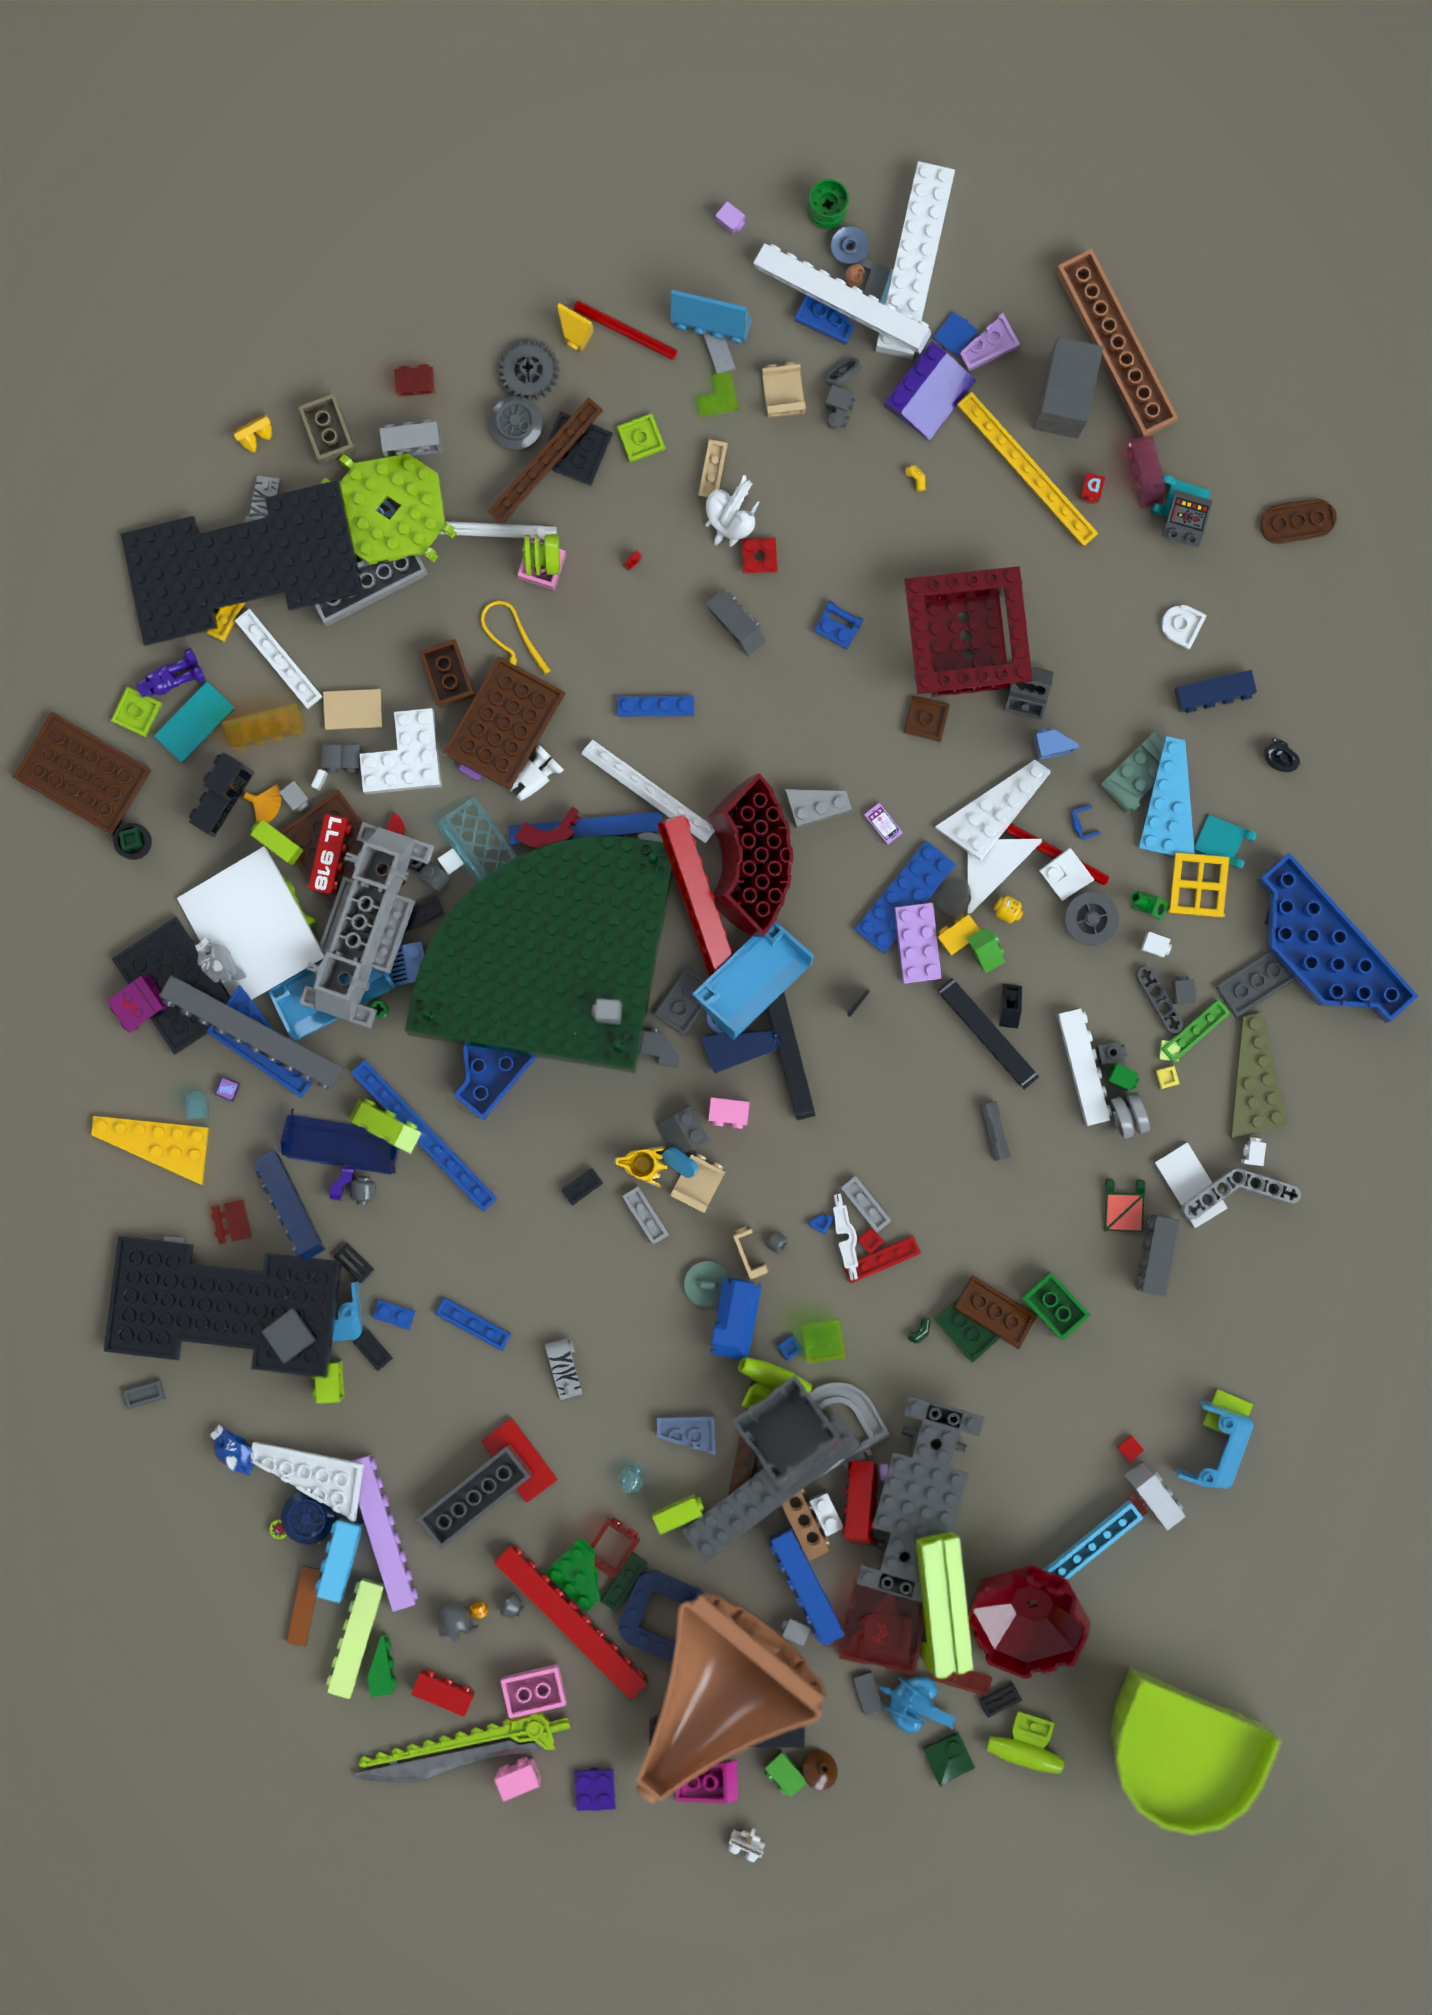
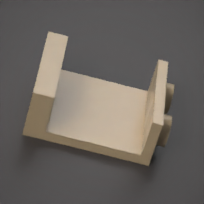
M788 362L784 364L785 366L777 367L776 364L765 366L766 368H762L768 418L805 413L806 406L803 397L800 364Z
M696 1153L695 1156L691 1154L690 1159L696 1163L697 1173L691 1178L680 1175L670 1196L705 1213L725 1171L722 1170V1165L713 1162L711 1165L705 1162L706 1157Z
M744 1226L735 1230L736 1234L733 1237L750 1280L768 1273L765 1264L750 1269L738 1239L753 1233L751 1228L747 1229Z

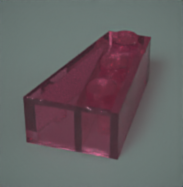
M1153 436L1130 440L1129 448H1126L1128 459H1131V473L1134 476L1140 508L1155 505V503L1163 504L1165 482Z

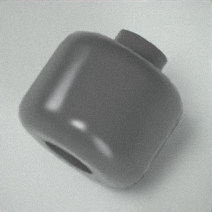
M775 1231L768 1238L766 1246L776 1253L784 1251L788 1246L786 1244L787 1237Z

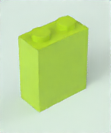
M263 819L260 822L257 821L251 828V831H253L250 834L292 866L304 851Z
M694 1493L654 1511L652 1518L661 1535L703 1516L705 1506L701 1497H696Z

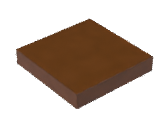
M913 695L904 733L941 742L950 704Z

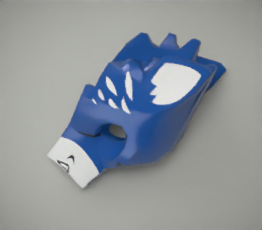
M219 1424L210 1434L215 1441L214 1450L216 1457L223 1464L227 1465L233 1474L238 1471L250 1476L253 1469L252 1459L249 1457L253 1453L251 1445L246 1443L244 1438L230 1432Z

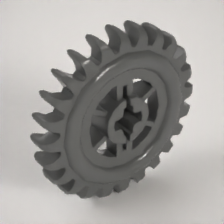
M527 338L525 345L519 340L518 347L511 343L513 350L505 348L508 355L501 354L504 362H498V365L503 367L497 370L498 373L503 374L498 378L500 381H505L502 387H509L507 393L509 394L514 391L513 397L520 395L521 399L527 396L528 400L531 401L532 396H534L536 400H539V394L546 397L545 390L552 392L550 385L556 386V382L553 379L559 378V375L555 374V372L560 370L559 367H555L559 361L558 359L552 360L555 357V352L549 354L550 346L543 349L544 342L537 346L536 339L530 344ZM532 358L537 359L539 362L535 363ZM528 361L531 367L529 372L530 382H528V374L526 372ZM540 365L543 368L542 375L537 373V367ZM515 366L520 368V373L517 376L515 375ZM520 377H523L524 379H526V383H523L518 379ZM539 377V380L532 383L533 378Z

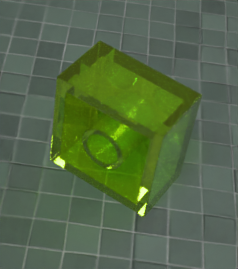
M839 1318L801 1324L807 1364L846 1358Z

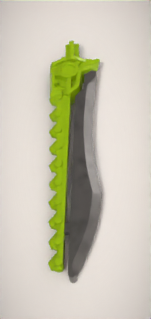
M540 1711L510 1718V1720L506 1719L502 1722V1726L490 1723L485 1731L475 1727L471 1730L470 1735L459 1731L455 1734L454 1739L443 1735L439 1738V1743L427 1739L423 1742V1747L410 1744L407 1747V1751L395 1748L391 1751V1755L379 1752L375 1755V1759L363 1756L359 1759L360 1767L389 1762V1765L357 1771L354 1777L381 1782L419 1781L478 1760L531 1751L536 1752L541 1747L545 1750H554L553 1733L570 1729V1721L568 1717L550 1721ZM506 1737L512 1738L499 1742L484 1744L480 1746L460 1749L456 1751L441 1753L437 1755L397 1763V1760L502 1739Z

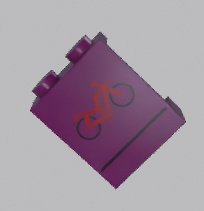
M150 974L140 976L107 1001L110 1005V1010L119 1018L122 1028L128 1033L139 1029V1025L155 1013L169 1007V1005L162 1002L164 998L160 997L161 990Z

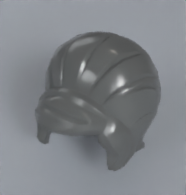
M448 1603L438 1613L440 1637L449 1636L456 1642L459 1637V1631L471 1634L479 1627L478 1624L472 1625L469 1611L459 1603Z

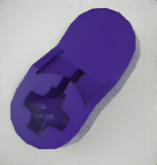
M343 1164L341 1178L331 1184L330 1199L342 1200L344 1186L351 1183L354 1179L355 1166Z

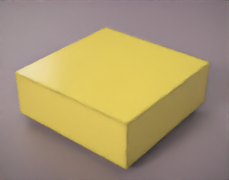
M1175 1066L1155 1071L1160 1089L1180 1084Z

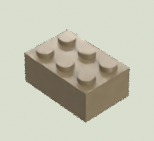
M334 394L298 406L320 465L341 458L343 454L349 455L356 452Z

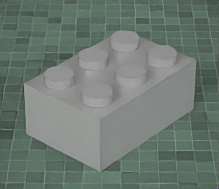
M423 420L420 424L405 422L403 426L396 427L394 424H388L384 428H380L382 452L385 457L407 453L411 456L443 452L437 421Z

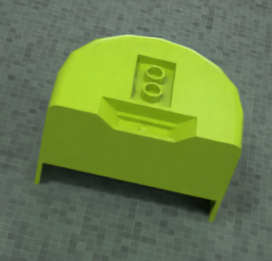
M1131 1667L1115 1702L1111 1724V1736L1120 1781L1138 1811L1164 1829L1189 1834L1222 1829L1244 1814L1263 1787L1281 1742L1266 1724L1183 1691L1163 1680Z

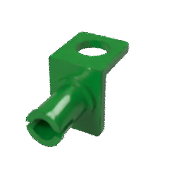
M1135 891L1130 896V901L1133 903L1131 908L1133 910L1147 913L1159 920H1163L1169 905L1167 901L1141 891ZM1162 904V910L1158 914V907Z

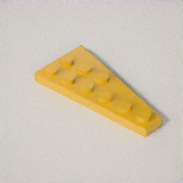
M93 1116L92 1136L203 1185L209 1128Z

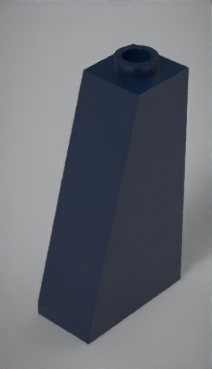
M774 1029L744 1031L734 1040L726 1033L707 1034L700 1038L714 1074L781 1048L780 1044L782 1043L780 1035L775 1033Z

